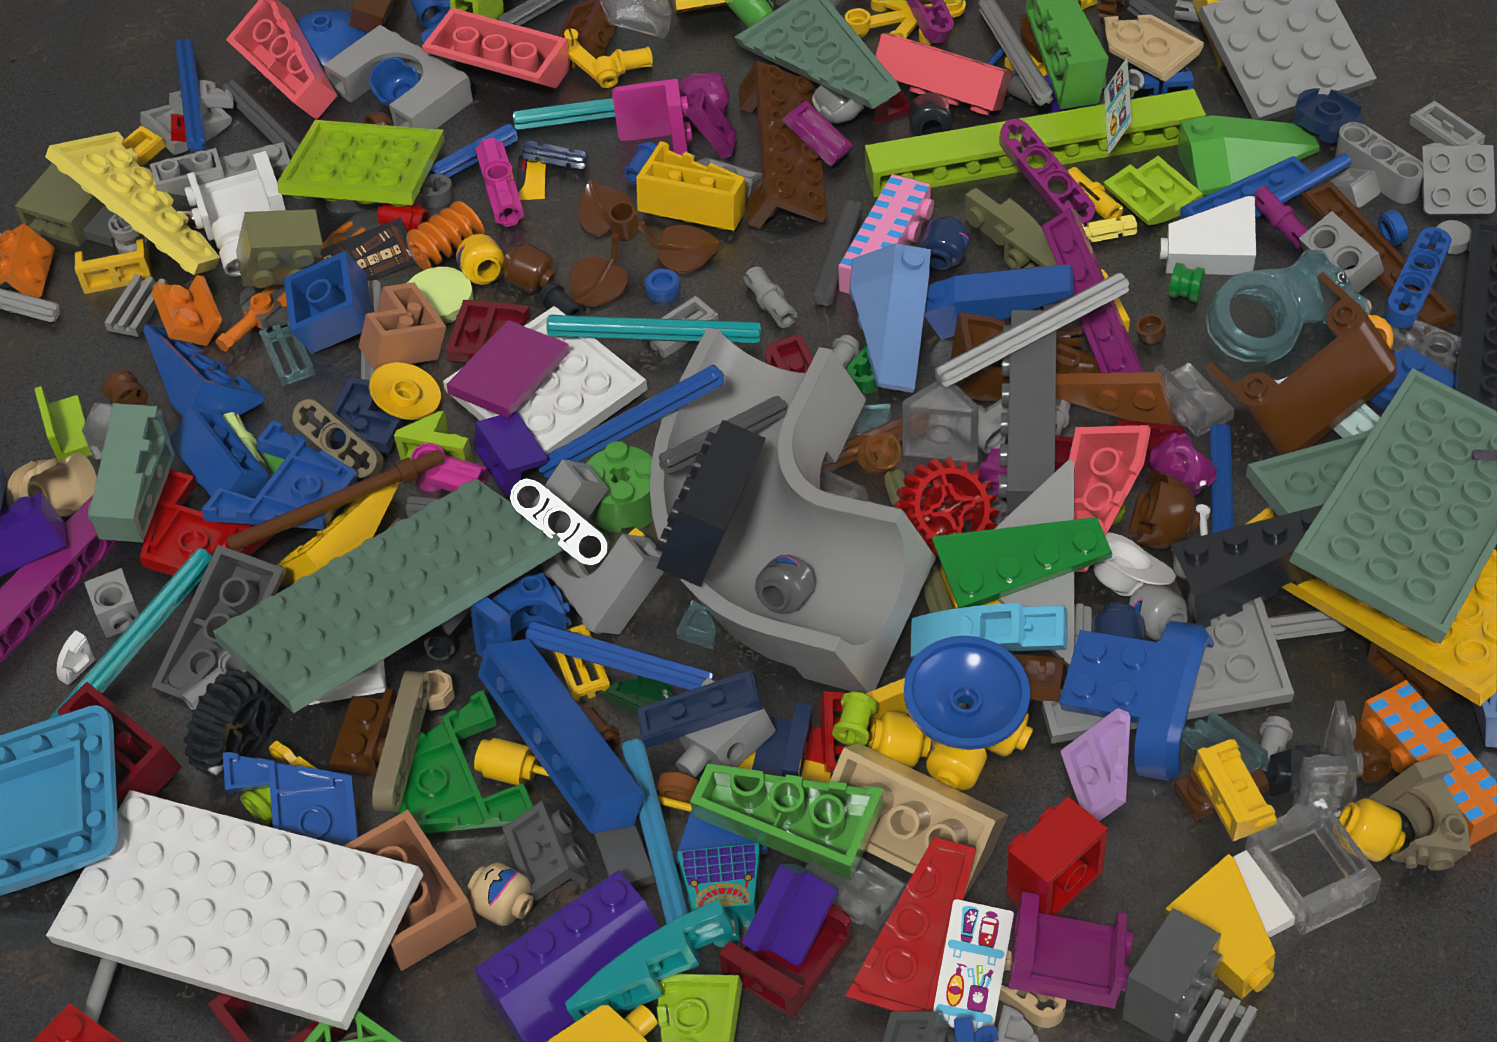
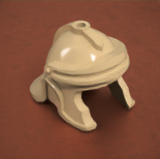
M74 453L62 460L53 458L50 460H38V463L30 461L11 475L6 489L7 504L10 507L16 500L22 497H31L42 492L64 521L72 516L94 494L97 476L91 462L82 453Z

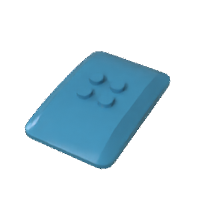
M88 706L0 735V896L75 871L107 857L114 850L118 840L114 731L111 714L101 706Z

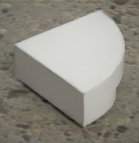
M77 630L65 642L57 661V677L66 685L71 684L96 660L86 636Z

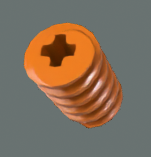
M455 201L450 205V208H444L439 215H433L428 222H422L418 229H411L407 233L406 240L414 260L420 268L426 270L431 268L428 259L434 264L439 265L442 262L439 252L445 257L450 258L453 255L450 245L458 250L462 239L464 240L473 235L472 231L475 234H485V229L477 214L468 205L461 201Z

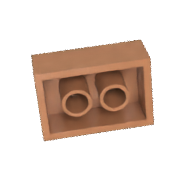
M409 810L344 845L347 848L416 865L423 873L419 885L387 948L401 971L477 927L468 899Z

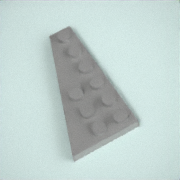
M1261 597L1242 605L1243 611L1231 617L1224 613L1212 619L1211 626L1205 628L1212 637L1214 646L1213 648H1205L1186 720L1292 701L1294 691ZM1042 701V712L1051 744L1075 740L1104 718L1062 710L1059 702ZM1130 722V730L1137 729L1138 723Z

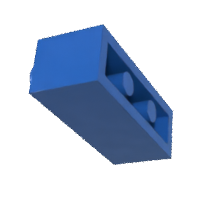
M192 406L187 408L170 438V443L179 454L180 460L187 464L196 476V481L206 489L211 497L218 488H223L256 498L270 478L265 469L219 411Z

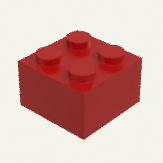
M1067 797L1057 807L1054 805L1048 807L1038 819L1035 827L1027 834L1025 832L1019 833L1008 846L1006 895L1019 905L1022 892L1040 895L1038 913L1058 915L1103 873L1108 828L1070 797Z

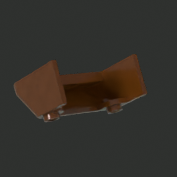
M1321 272L1317 279L1325 307L1329 310L1326 315V323L1329 331L1336 338L1281 383L1278 384L1265 373L1256 372L1245 376L1238 383L1234 384L1212 362L1205 366L1216 395L1279 456L1314 445L1391 383L1398 373V365L1394 353L1364 309L1324 272Z

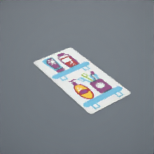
M1127 58L1104 90L1108 154H1110L1132 123Z
M958 899L953 901L933 1012H939L950 1027L954 1028V1019L972 1017L975 1032L984 1026H994L1014 916L1012 911Z

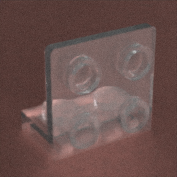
M1335 700L1324 741V752L1328 754L1303 757L1299 773V790L1297 793H1294L1292 801L1294 818L1339 817L1344 807L1350 803V800L1356 799V778L1363 775V757L1361 751H1355L1353 741L1356 737V723L1353 715H1347L1345 700Z

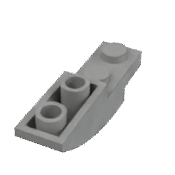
M284 142L249 151L233 153L220 158L216 148L172 159H165L150 164L157 191L187 196L184 188L191 186L188 173L194 172L197 184L202 185L257 169L253 154L266 151L274 175L278 177L282 175L290 159Z

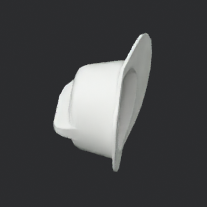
M1107 532L1105 537L1112 551V558L1093 565L1095 576L1106 587L1118 595L1131 596L1135 590L1146 583L1169 585L1175 581L1176 574L1165 563L1148 554L1132 540L1122 535Z

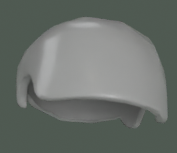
M822 85L816 89L812 97V102L817 112L829 123L841 124L850 121L864 108L863 104Z

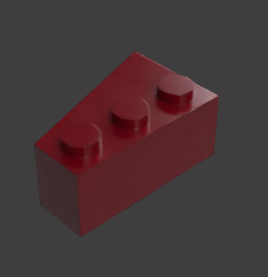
M86 682L57 711L61 716L88 706L97 705L105 708L111 714L114 731L117 811L129 790L155 796L182 766L159 741L90 683Z

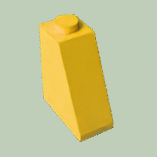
M1228 854L1166 907L1165 919L1172 908L1221 934L1218 952L1223 955V959L1215 975L1219 976L1222 982L1239 998L1243 999L1252 990L1255 992L1261 991L1273 979L1275 974L1273 972L1275 950L1236 860Z

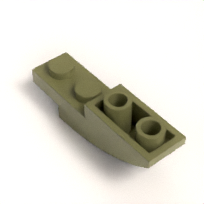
M976 187L965 194V220L972 227L978 228L992 238L997 245L1004 247V262L1011 269L1057 266L1043 229L1015 201L1009 198L1002 204H998Z

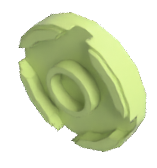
M429 268L416 274L407 282L416 283L444 324L451 323L457 319L463 299L474 300L471 281L465 277L463 272L455 268Z

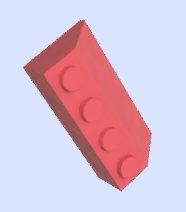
M451 8L422 45V51L555 89L570 70L568 40L566 38Z

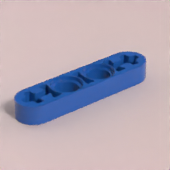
M1427 227L1419 233L1385 307L1384 318L1390 325L1398 328H1409L1416 323L1451 245V236L1445 230ZM1430 244L1436 245L1434 251L1427 249ZM1415 263L1426 264L1430 266L1431 269L1420 268L1416 266ZM1404 285H1414L1420 288L1421 291L1409 290ZM1402 303L1408 305L1405 311L1399 310Z

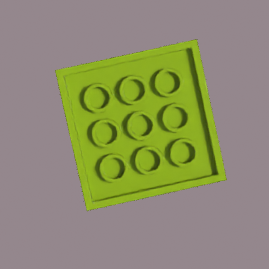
M314 120L277 182L278 193L281 195H291L293 198L298 199L317 197L324 198L327 201L354 200L362 204L374 202L390 203L397 207L413 205L444 143V130Z

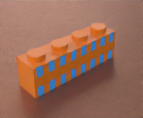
M1405 680L1366 700L1360 723L1368 733L1391 753L1392 768L1396 772L1402 773L1414 763L1447 754L1455 769L1443 777L1468 824L1470 846L1497 832V781L1409 682Z

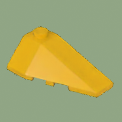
M400 482L353 501L343 510L345 513L330 521L324 529H319L317 536L303 546L299 545L277 564V566L287 570L280 585L286 588L290 587L298 579L314 573L326 566L332 559L345 555L360 546L365 540L373 538Z

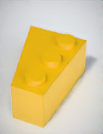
M663 141L659 142L636 177L637 210L639 212L733 231L745 213V177L713 163H710L708 167L695 162L694 155L688 152H684L682 155L669 150V144Z

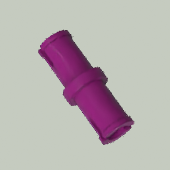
M1266 185L1262 186L1255 192L1257 195L1255 197V207L1270 221L1269 226L1273 230L1278 229L1297 250H1301L1302 246L1299 238L1309 229L1294 215L1295 210L1290 205L1285 206Z

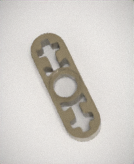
M306 399L295 406L292 419L296 428L323 451L355 470L358 478L368 479L381 472L383 457L380 451L325 404ZM307 411H314V416L326 425L321 428L316 424L308 422ZM342 429L346 435V442L343 447L335 450L330 445V436L335 430ZM354 450L358 454L368 456L369 468H362L361 461L349 454Z

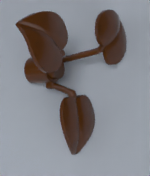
M589 180L579 204V221L583 230L592 236L600 237L608 234L610 231L612 232L611 258L607 262L602 257L592 256L582 259L573 267L569 278L572 299L581 306L597 307L609 304L623 294L628 285V273L624 268L614 266L617 262L618 244L620 240L629 241L633 239L638 231L644 234L655 249L661 250L659 259L662 266L679 274L694 272L701 268L717 252L720 242L713 235L702 229L689 225H673L662 231V243H660L645 227V222L637 219L636 208L629 196L619 190L608 188L593 180Z

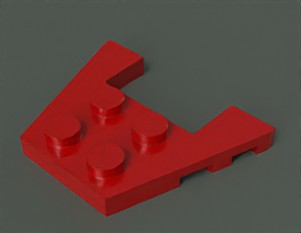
M170 469L144 539L140 555L142 566L173 576L196 549L202 548L213 556L217 545L229 548L225 538L255 525L203 520V512L183 506L196 487L194 476ZM276 534L236 551L250 556Z

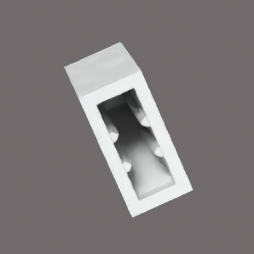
M1246 196L1170 223L1168 225L1167 238H1160L1159 259H1166V273H1173L1177 262L1185 264L1186 268L1189 269L1205 268V274L1252 275L1256 258L1255 196Z

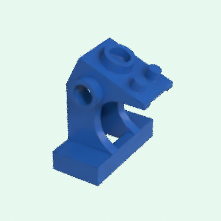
M544 573L518 579L492 600L485 597L470 606L476 653L482 658L487 644L513 641V637L525 627L528 628L531 622L536 621L567 630L566 626L571 625L569 616H565V613L570 612L568 603H563L558 587L556 585L551 587Z

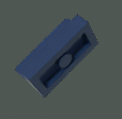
M796 702L793 720L769 717L776 731L756 749L752 770L763 771V774L786 777V774L802 777L812 732L813 704Z

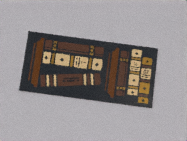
M401 217L321 249L318 262H321L346 251L367 274V281H373L416 263L407 245L406 237L408 232Z

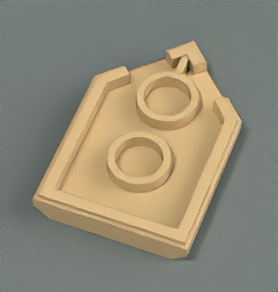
M1151 14L1137 15V19L1119 20L1118 16L1104 17L1109 52L1124 60L1127 58L1129 63L1165 82L1196 58L1204 46V42Z

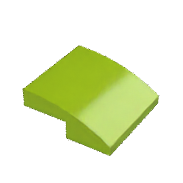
M1156 156L1138 169L1130 164L1104 182V187L1147 225H1155L1180 216L1181 207L1203 197L1202 192L1159 156Z

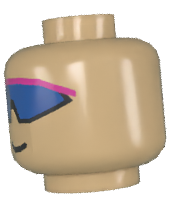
M494 862L487 867H480L472 876L467 887V896L470 897L472 910L500 926H508L517 918L522 920L529 913L533 904V896L529 895L531 890L529 878L503 863Z

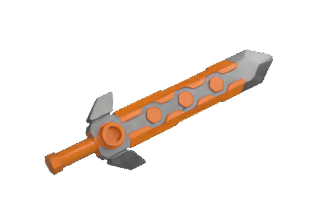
M378 207L357 212L328 236L322 243V249L380 226V223L377 222ZM285 284L271 285L257 294L253 286H248L243 290L240 295L239 305L244 317L226 333H222L215 342L221 350L228 352L238 340L255 326L261 329H268L271 326L273 329L288 324L289 316Z

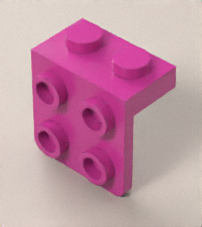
M678 79L619 86L612 89L618 137L621 141L672 135L674 152L679 155L687 152L686 142L692 141L690 121L683 122V117H687L688 102L687 96L680 97Z

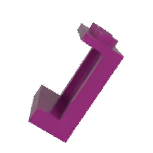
M1022 892L1014 920L1008 988L1115 1009L1120 991L1126 992L1128 976L1132 971V965L1125 964V957L1130 956L1133 944V931L1126 930L1127 913L1118 912L1112 926L1038 913L1040 895Z

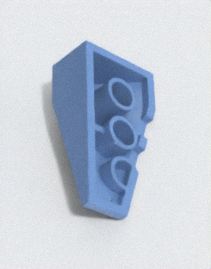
M895 243L852 259L849 293L852 302L855 301L859 316L857 320L860 330L863 329L868 345L867 354L877 387L914 392L929 280L931 249Z

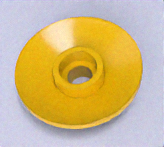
M393 362L384 364L373 372L369 381V392L374 402L382 410L397 418L406 420L423 419L432 415L437 410L441 400L440 388L435 379L423 369L408 363Z

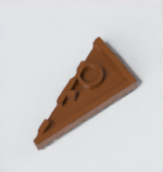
M1163 372L1056 374L1055 398L1129 421L1175 425L1176 421Z

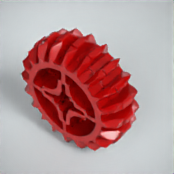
M947 457L943 460L942 465L936 458L931 459L927 467L924 464L918 465L914 468L915 475L908 474L903 479L906 487H900L896 493L903 501L897 502L894 508L903 510L935 557L937 553L931 537L939 535L933 532L927 524L935 525L941 535L962 533L961 529L964 527L963 516L968 511H972L973 520L969 532L992 530L997 525L991 519H995L1000 513L999 510L990 507V504L997 501L998 495H988L986 489L991 486V481L987 480L980 483L978 480L981 469H975L968 473V462L962 461L955 467L952 457ZM930 484L932 492L929 494L931 504L926 509L921 510L920 500L922 492L926 485ZM953 486L960 489L966 497L958 495L954 491ZM941 506H943L944 509L950 508L951 510L959 508L954 513H952V515L950 514V512H935L936 510L941 508Z

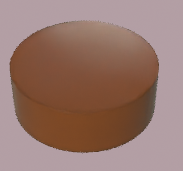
M666 772L660 775L656 792L659 796L690 803L699 782L686 774Z

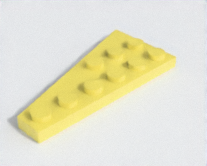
M118 131L49 146L45 157L55 164L60 172L70 176L81 185L85 192L94 195L106 205L109 211L123 218L130 224L133 230L143 234L153 242L158 250L167 253L177 261L182 269L193 275L216 269L220 256L200 232L189 228L187 225L189 218L183 211L176 212L172 207L173 198L166 192L157 191L153 174L149 169L140 167L137 164L138 155L133 149L126 150L121 144L123 137Z

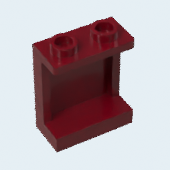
M832 904L804 963L799 966L793 965L770 950L758 952L752 950L742 943L744 937L737 945L728 941L719 953L721 974L739 975L743 983L742 988L794 1019L852 942V920L844 909L836 904Z

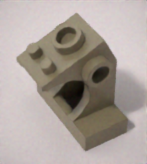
M1447 754L1414 763L1369 797V799L1390 809H1398L1411 822L1415 832V839L1409 843V847L1390 856L1392 861L1404 862L1408 869L1416 868L1417 864L1427 865L1430 870H1446L1453 867L1457 860L1471 852L1468 824L1443 777L1455 769Z

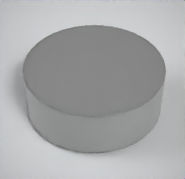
M1448 220L1436 227L1445 230L1451 236L1452 240L1448 254H1459L1468 249L1471 229L1466 224L1460 221Z

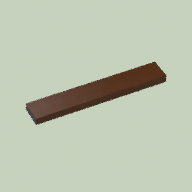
M1331 181L1303 192L1300 202L1318 221L1333 211L1379 253L1385 271L1373 281L1389 297L1406 260ZM1404 285L1409 290L1421 291L1420 288L1414 285ZM1432 288L1414 325L1423 335H1426L1454 323L1456 313ZM1402 303L1400 310L1405 311L1408 305Z

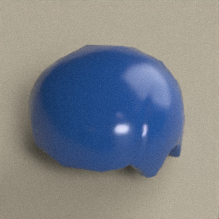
M399 57L381 60L372 68L369 76L370 87L375 97L387 107L413 88L421 79L416 68L413 65L406 64Z

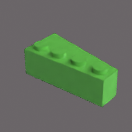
M1026 0L1025 12L1060 109L1098 104L1102 89L1106 88L1105 73L1109 58L1078 0Z
M707 763L690 800L693 815L697 819L852 881L884 806V788L868 786V789L847 786V783L836 781L824 783L803 780L801 776L786 774V777L763 774V771Z

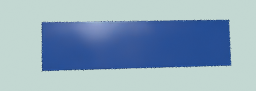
M1292 156L1181 207L1180 216L1184 219L1246 196L1257 197L1255 192L1264 185L1274 193L1311 171L1295 156Z

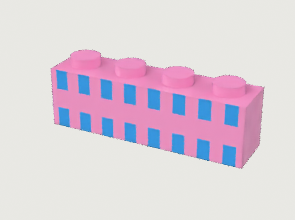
M894 174L891 175L838 266L839 291L850 294L849 286L853 258L895 243L910 246L912 242L916 243L918 241L922 224L925 219H930L934 209V200L931 199V184Z

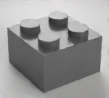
M1172 908L1128 976L1122 1019L1162 1042H1172L1178 1032L1185 1035L1197 1015V1010L1193 1009L1200 997L1207 1000L1218 982L1219 976L1215 975L1223 959V955L1218 952L1221 934Z

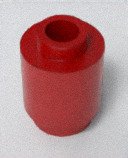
M381 203L377 210V222L383 225L401 217L407 232H409L411 229H418L422 222H428L430 211L423 208L419 203L402 207L393 206L390 203Z

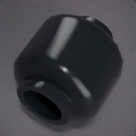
M937 93L921 94L909 106V125L915 137L951 131L953 119L950 105L943 96Z

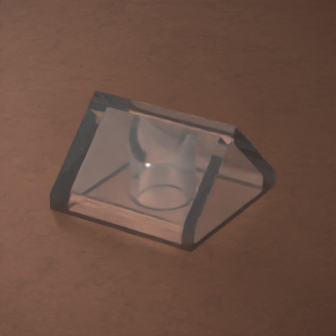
M935 381L903 401V456L937 459L952 457L953 460L978 462L979 406L955 384L942 387L938 381Z

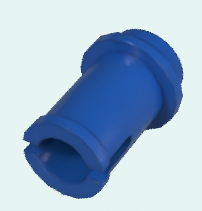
M647 141L637 146L636 155L623 170V174L627 175L626 179L636 184V177L657 147L656 144Z

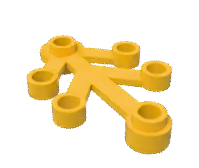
M870 0L871 8L874 11L883 12L889 8L895 10L892 12L870 16V13L865 9L855 8L845 14L846 22L860 38L864 37L870 28L899 22L902 23L889 34L907 38L918 25L907 0ZM919 0L925 3V6H934L929 0ZM944 0L952 18H956L964 13L966 9L965 0ZM919 28V42L926 45L935 44L926 39Z

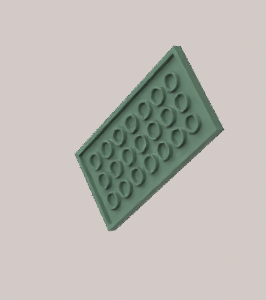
M1412 368L1299 542L1289 562L1441 644L1497 545V411Z
M474 479L460 485L457 490L445 497L429 503L426 508L407 519L398 521L393 527L376 537L365 540L360 546L345 555L332 559L326 566L298 579L293 585L276 595L265 598L259 605L239 616L229 619L226 624L215 629L213 633L217 643L288 709L295 713L564 549L558 545L561 540L558 535L551 534L553 537H548L543 532V529L537 528L520 514L511 502L478 479Z

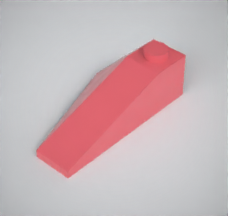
M1148 425L1075 427L1069 457L1074 462V520L1097 517L1106 536L1144 465L1151 431ZM1089 566L1074 572H1086Z

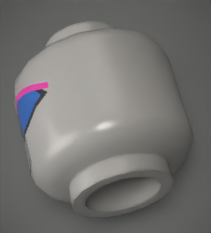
M1147 583L1135 590L1130 598L1129 605L1133 606L1135 612L1141 614L1144 618L1145 634L1155 641L1161 640L1163 631L1169 621L1187 623L1188 607L1186 601L1166 585Z

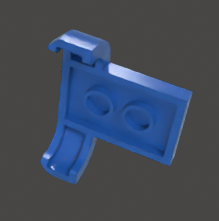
M1172 620L1166 625L1160 643L1080 630L1059 701L1060 707L1065 711L1104 718L1117 708L1129 712L1130 722L1138 723L1134 747V765L1137 775L1169 781L1181 773L1180 746L1202 657L1206 647L1213 648V639L1203 625Z

